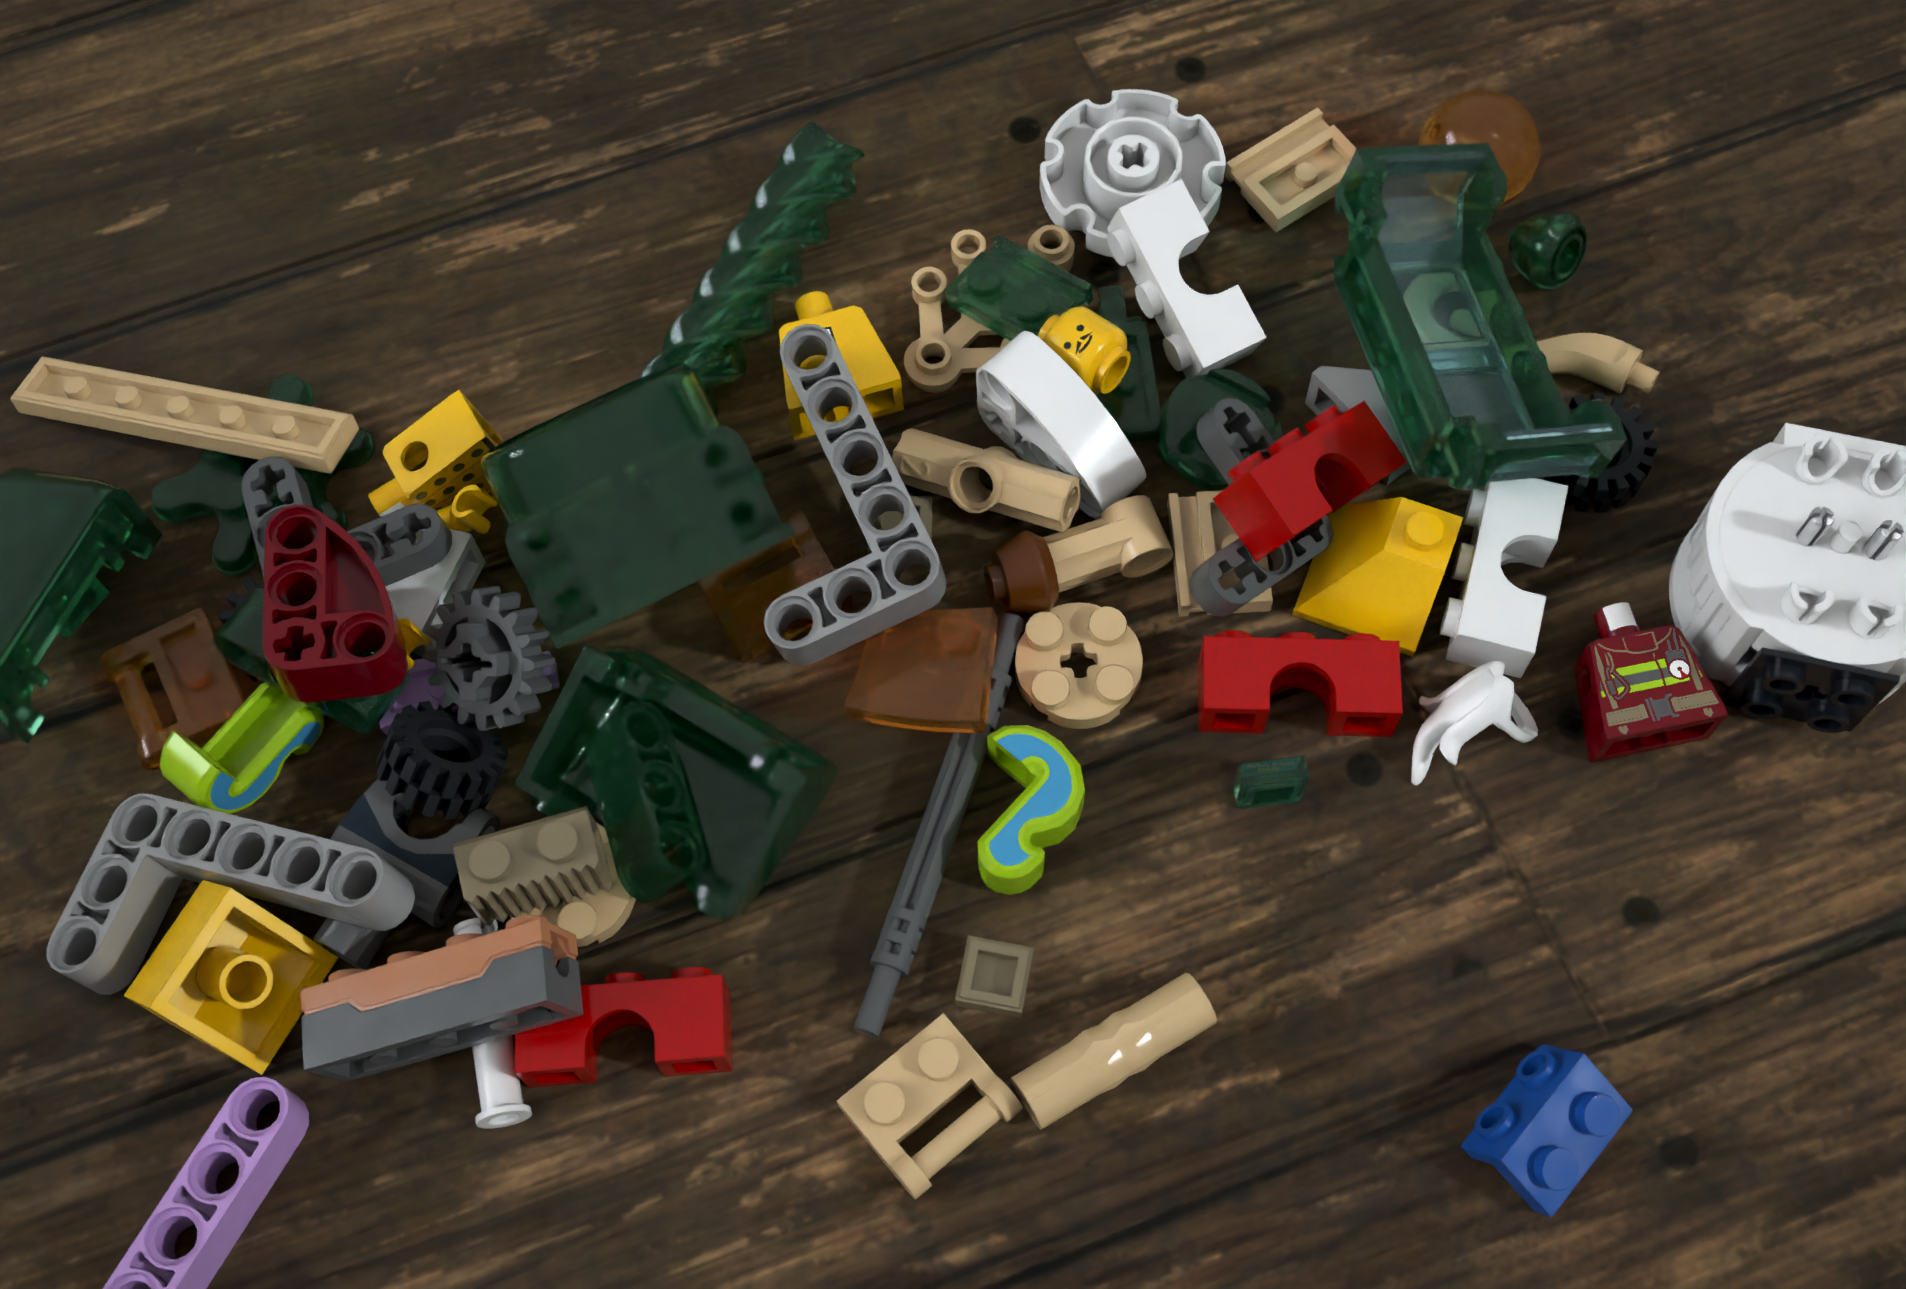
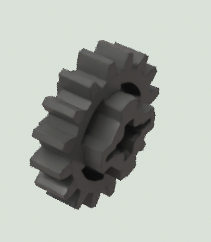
M490 586L456 592L453 594V603L439 605L436 609L443 624L427 627V634L436 641V649L424 652V659L436 663L438 671L428 679L431 686L443 685L446 691L440 702L443 709L458 705L457 722L463 725L476 721L478 731H486L498 727L501 729L525 722L524 715L538 712L542 708L535 694L551 691L552 688L549 680L542 676L543 668L555 665V658L548 654H542L541 645L551 637L550 632H536L533 623L539 612L535 607L519 610L521 594L516 591L502 594L499 586Z

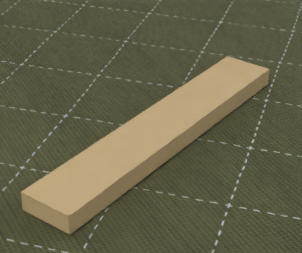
M43 356L10 398L17 411L22 414L257 460L271 456L282 457L294 467L329 474L333 472L359 431L353 414Z

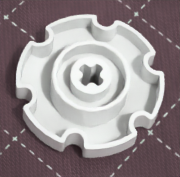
M1139 89L1112 91L1111 101L1103 105L1094 104L1089 99H1085L1067 110L1054 123L1046 136V161L1040 164V193L1044 207L1055 225L1062 227L1067 232L1078 230L1085 233L1086 249L1104 256L1113 257L1107 241L1109 233L1107 227L1118 208L1182 179L1208 227L1219 209L1222 191L1219 185L1223 183L1226 166L1223 146L1217 133L1202 115L1196 114L1187 117L1177 112L1178 100L1159 92Z

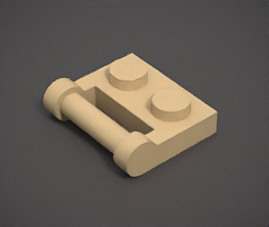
M944 1013L837 1100L839 1108L915 1200L932 1186L929 1179L1000 1119L1007 1123L1023 1109L1020 1101L1011 1089L995 1075ZM970 1085H973L983 1098L914 1156L910 1157L900 1144Z

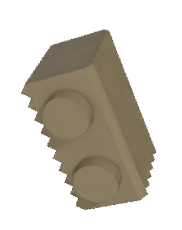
M587 806L453 844L463 898L478 918L488 926H491L495 919L504 923L508 915L516 918L521 911L530 915L534 908L543 911L547 904L556 908L560 900L569 904L574 896L582 900L587 892L596 896L599 889L609 892L613 886L601 833Z

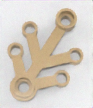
M1045 225L1039 228L1029 239L1028 254L983 296L981 266L986 260V240L976 230L966 229L956 233L951 241V257L953 263L958 267L961 319L944 334L940 304L947 297V278L940 269L935 267H923L917 270L912 277L911 285L913 299L919 305L920 338L908 346L904 355V369L909 380L926 392L938 393L945 391L957 381L962 373L977 372V369L1021 332H1039L1049 318L1047 315L1051 312L1059 311L1064 313L1070 308H1074V303L1068 297L1052 295L1047 297L1039 308L1007 309L1039 277L1055 279L1064 276L1071 270L1074 263L1075 249L1072 236L1065 229L1057 225ZM1056 245L1059 247L1056 249H1047L1043 246ZM966 246H973L978 249L972 254H965L960 251L961 248ZM927 283H933L939 287L931 292L920 289L921 286ZM1011 334L1002 341L1000 347L967 348L979 336ZM930 357H939L943 359L941 362L936 364H930L924 361L925 359Z

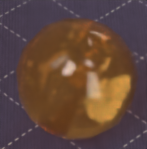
M1481 88L1448 97L1439 104L1426 120L1419 135L1416 149L1417 166L1423 182L1430 193L1447 206L1475 213L1504 206L1520 196L1531 182L1538 168L1541 154L1539 133L1535 120L1528 110L1510 95Z

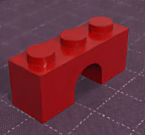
M1362 401L1343 414L1336 405L1330 407L1304 426L1309 433L1308 435L1304 436L1297 427L1266 449L1271 455L1270 458L1265 460L1260 451H1257L1227 472L1233 483L1216 495L1213 500L1256 562L1298 536L1331 511L1335 512L1407 463L1365 401Z
M1228 630L1219 632L1214 636H1203L1198 659L1199 732L1263 734L1270 712V696L1281 689L1297 687L1310 691L1324 705L1327 715V735L1392 737L1403 714L1399 641L1380 640L1378 636L1366 633L1352 634L1343 639H1316L1314 635L1306 632L1285 633L1278 638L1252 637L1249 633L1239 630Z
M686 967L674 970L671 973V978L645 980L644 975L630 972L607 975L603 979L604 984L581 985L584 1015L515 1034V1074L528 1088L597 1083V1055L603 1041L614 1031L628 1026L642 1027L654 1034L655 1063L665 1077L733 1072L730 991L722 974L712 975L711 969L703 967Z

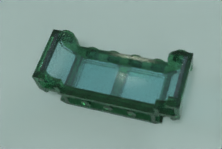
M1489 143L1357 148L1335 191V214H1345L1349 222V250L1346 255L1334 256V280L1414 475L1423 478L1442 477L1448 479V486L1458 490L1484 488L1488 482L1575 474L1585 478L1599 477L1627 441V437L1620 417L1608 402L1601 399L1584 401L1571 416L1568 405L1558 391L1548 369L1546 357L1537 345L1526 321L1524 309L1517 301L1505 275L1503 263L1500 257L1496 255L1485 231L1500 204L1504 201L1508 187L1506 174L1500 168Z

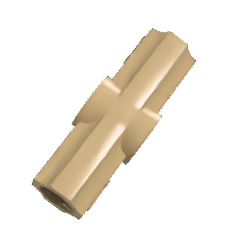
M910 428L902 433L898 445L893 450L892 460L905 485L951 498L959 508L969 513H981L990 510L1064 532L1070 528L1072 519L1079 508L1082 488L1079 485L1080 477L1019 460L1012 451L1004 447L992 446L981 449ZM979 468L984 469L990 475L993 482L992 491L986 489L981 483Z

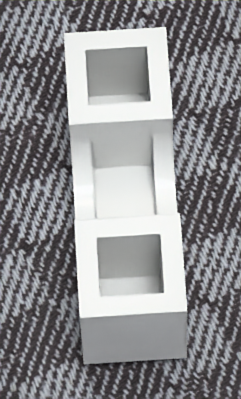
M1182 179L1118 208L1107 227L1109 231L1107 241L1110 251L1119 265H1127L1137 284L1135 294L1138 304L1143 313L1150 319L1155 318L1165 337L1163 339V348L1172 367L1177 371H1183L1189 384L1251 355L1267 337L1239 285L1218 294L1207 295L1191 289L1181 277L1179 259L1195 252L1210 232Z
M1493 468L1484 490L1472 489L1464 517V525L1474 527L1471 543L1461 542L1452 572V579L1462 581L1458 599L1449 597L1440 627V634L1450 637L1445 660L1473 667H1479L1491 661H1501L1505 664L1503 674L1517 678L1522 677L1536 651L1546 596L1517 588L1505 577L1501 566L1508 563H1524L1540 568L1544 567L1558 540L1568 490L1567 485Z

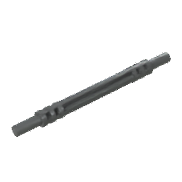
M1004 613L1002 615L985 664L978 666L975 670L971 686L967 692L950 744L869 963L875 969L853 1027L854 1031L864 1036L879 1038L899 979L908 977L914 955L918 949L920 938L924 932L932 904L987 752V736L995 731L1005 698L1012 683V677L1008 673L1018 642L1026 625V621L1018 615Z

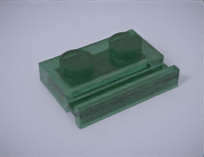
M1000 234L993 239L994 246L987 253L981 252L944 290L948 306L1009 341L1013 340L1023 331H1028L1038 336L1041 327L1052 315L1057 314L1061 316L1070 308L1079 307L1083 304L1089 305L1093 301L1092 285Z

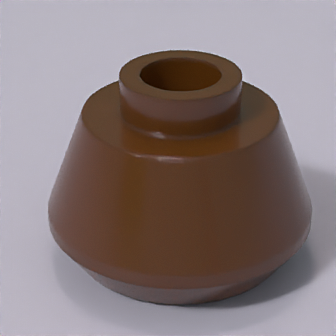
M1028 530L1020 532L994 550L992 553V564L984 566L985 583L992 602L1002 601L1008 611L1031 614L1042 611L1050 612L1058 602L1059 585L1055 565L1049 547L1040 535Z

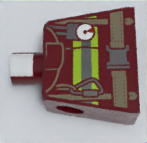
M1627 602L1615 603L1598 610L1593 615V619L1601 639L1588 643L1575 664V679L1590 762L1593 763L1709 739L1728 716V713L1681 630L1673 625H1667L1640 631L1632 606Z

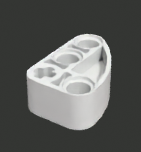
M1028 331L1021 332L977 369V407L988 428L1026 462L1080 477L1079 485L1082 488L1079 508L1088 516L1096 520L1099 519L1101 513L1107 507L1126 498L1146 479V471L1142 462L1110 413L1077 373L1035 334Z

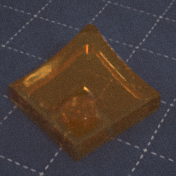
M993 607L926 610L867 638L854 683L845 700L844 709L849 717L870 723L914 730L986 733L999 622Z

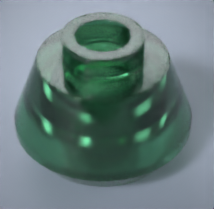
M1572 212L1536 213L1527 220L1521 221L1514 228L1510 236L1508 248L1511 253L1512 263L1536 289L1548 291L1560 287L1572 278L1582 262L1587 246V231L1580 217Z

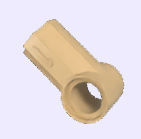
M1144 495L1131 496L1115 502L1107 507L1097 520L1067 529L1064 532L1043 537L1053 558L1059 593L1119 572L1127 578L1145 576L1165 566L1174 555L1149 497Z

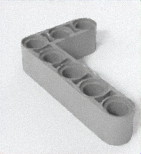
M815 324L796 326L789 331L781 342L780 356L796 394L872 553L781 595L766 610L764 627L767 636L785 660L794 665L802 666L816 663L929 610L940 602L945 594L947 584L938 553L834 338L828 330ZM824 355L826 357L824 362L817 368L810 370L800 368L802 362L810 356ZM847 406L851 408L848 416L841 421L827 422L824 420L826 414L835 407ZM872 458L877 461L874 469L868 474L862 476L849 474V469L859 459ZM899 511L904 514L899 525L893 529L878 530L874 527V522L884 512ZM919 564L930 568L928 577L920 584L910 586L899 582L901 574L909 566ZM862 591L872 595L870 603L861 612L846 613L841 610L846 597L852 593ZM801 618L813 621L812 629L803 639L797 641L784 639L785 630L793 621Z
M139 793L122 802L109 820L49 939L47 960L51 968L98 994L111 995L121 991L130 984L137 974L183 879L201 883L202 880L230 887L242 895L380 931L397 927L408 917L413 909L415 891L414 886L407 877L369 849L153 794Z

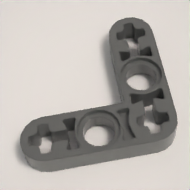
M1226 398L1220 400L1198 420L1196 427L1199 442L1229 485L1233 481L1227 472L1245 459L1242 455L1245 451L1249 455L1260 451L1265 460L1271 457L1266 449L1275 441L1253 410L1238 399ZM1225 426H1228L1231 429L1232 434H1229L1226 431ZM1327 515L1303 531L1305 537L1293 545L1289 541L1269 554L1273 563L1272 571L1261 567L1254 560L1240 538L1233 541L1200 564L1192 572L1190 586L1196 602L1204 611L1213 616L1224 617L1232 614L1324 551L1331 544L1333 531ZM1234 570L1240 581L1224 590L1218 580Z
M275 456L263 458L254 463L246 471L241 482L242 495L263 576L267 522L276 512L284 507L295 504L313 507L309 489L303 477L289 461ZM277 483L276 489L279 499L284 505L276 506L268 497L273 493L272 485ZM424 504L403 507L347 531L364 550H374L373 563L385 586L438 564L449 553L452 545V533L435 509ZM425 529L422 532L423 541L413 545L416 542L415 533ZM390 541L393 542L389 545L391 549L395 552L394 555H391L389 550L385 547V544ZM309 600L301 601L295 606L305 604Z

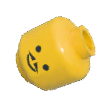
M1084 306L1070 308L1061 316L1057 314L1052 315L1043 324L1037 336L1077 373L1095 395L1100 392L1107 394L1115 389L1126 374L1130 364L1131 355L1126 350L1127 338L1125 332Z

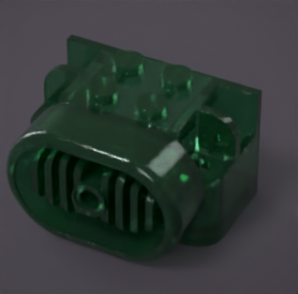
M685 363L675 364L645 375L523 431L487 451L480 461L481 470L504 514L500 530L503 546L533 606L538 610V616L545 630L550 632V638L557 649L795 534L790 522L779 518L763 484L765 478L760 467L755 466L744 441L736 431L726 425L719 424L695 370Z

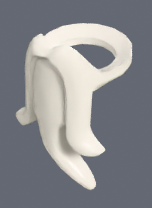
M1491 661L1482 664L1464 675L1439 695L1432 698L1420 697V705L1432 714L1421 725L1413 745L1411 782L1414 785H1419L1425 778L1433 753L1439 744V749L1443 756L1451 764L1456 765L1462 745L1492 723L1522 743L1529 742L1538 736L1535 720L1528 708L1514 692V682L1503 676L1505 668L1503 662ZM1511 715L1514 718L1516 724H1514V722L1511 720Z

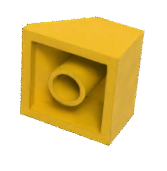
M202 880L132 982L124 997L262 1075L303 1013L301 1011V990L322 984L339 957L234 889Z

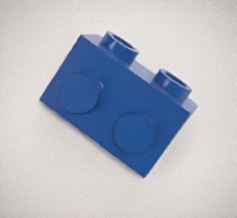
M1541 1045L1520 1062L1516 1069L1515 1077L1493 1104L1486 1107L1479 1114L1475 1121L1474 1129L1463 1141L1461 1147L1471 1158L1492 1164L1534 1212L1552 1217L1620 1129L1633 1109L1584 1053Z

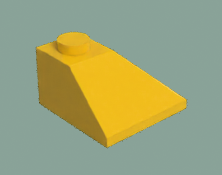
M1404 497L1350 503L1335 512L1331 511L1328 516L1333 531L1331 544L1312 559L1292 615L1347 635L1366 633L1376 635L1380 640L1399 641L1400 653L1413 657L1464 517Z

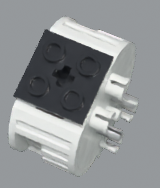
M1785 423L1773 442H1769L1746 455L1731 468L1701 512L1696 524L1686 535L1677 551L1669 579V600L1675 627L1679 628L1707 676L1710 679L1723 681L1729 686V689L1721 697L1724 705L1740 708L1744 714L1754 718L1773 719L1783 717L1807 722L1810 728L1820 732H1851L1876 705L1885 701L1906 682V446Z

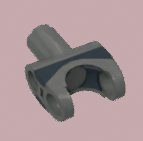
M377 778L354 803L330 840L369 849L397 869L414 886L415 901L410 913L431 926L440 928L454 917L465 901L453 844L499 831V818L479 808L470 813L462 824L456 823L447 833L433 839H417L408 835L409 820L414 809H409L401 804L404 796L403 793L391 796L385 790L387 781H379V778ZM327 918L313 937V940L357 969L365 970L394 928L386 931L372 930Z

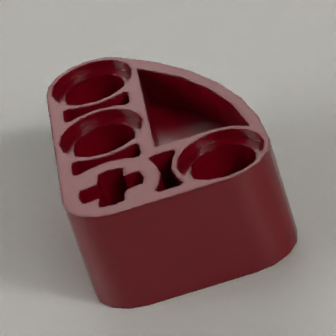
M298 504L282 508L267 522L265 530L263 606L264 655L281 689L289 698L297 702L307 703L376 696L388 693L401 684L406 676L408 663L402 629L386 586L375 564L349 533L319 510L308 505ZM309 600L305 604L295 606L301 601ZM380 649L371 656L361 657L367 651Z

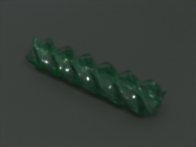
M813 122L808 123L793 136L779 159L776 171L759 187L751 203L748 215L729 234L723 246L720 260L713 264L701 278L694 292L691 305L671 325L665 337L662 351L641 372L631 398L630 419L632 422L661 434L682 451H688L687 434L704 430L716 422L718 405L715 388L719 385L734 382L744 376L747 370L744 341L766 334L774 328L776 319L772 301L773 294L797 287L803 280L800 250L804 247L825 242L830 237L827 215L828 205L853 198L857 193V184L852 164L864 157V153L860 149L834 140Z

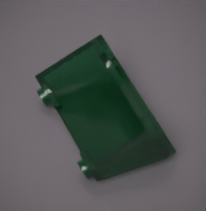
M13 467L0 475V732L29 744L45 719L41 712L32 708L31 694L34 685L44 688L50 679L37 666L101 566L119 572L125 563L120 556L124 553H131L147 560L162 536V533L130 493L123 488L99 479L25 467Z
M585 645L514 784L534 796L531 801L532 805L549 816L587 806L591 815L690 875L686 885L695 895L692 900L694 906L709 916L727 920L728 917L732 919L746 913L829 792L840 770L823 755L653 655L628 646Z

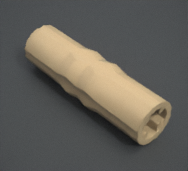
M1184 973L1131 1006L1112 1013L1099 1025L1084 1030L1068 1044L1011 1077V1082L1028 1114L1037 1127L1042 1130L1097 1095L1116 1088L1129 1076L1145 1070L1158 1058L1216 1024L1217 1017L1200 985L1189 973Z

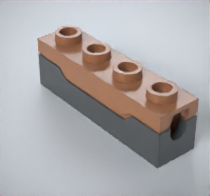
M526 915L507 921L506 929L486 935L467 933L450 937L446 940L445 947L429 952L406 951L393 954L387 958V964L368 970L344 969L333 972L329 975L328 982L301 990V1011L304 1012V1016H302L303 1070L342 1082H349L584 1015L579 961L576 960V957H578L576 935L549 923L546 917Z

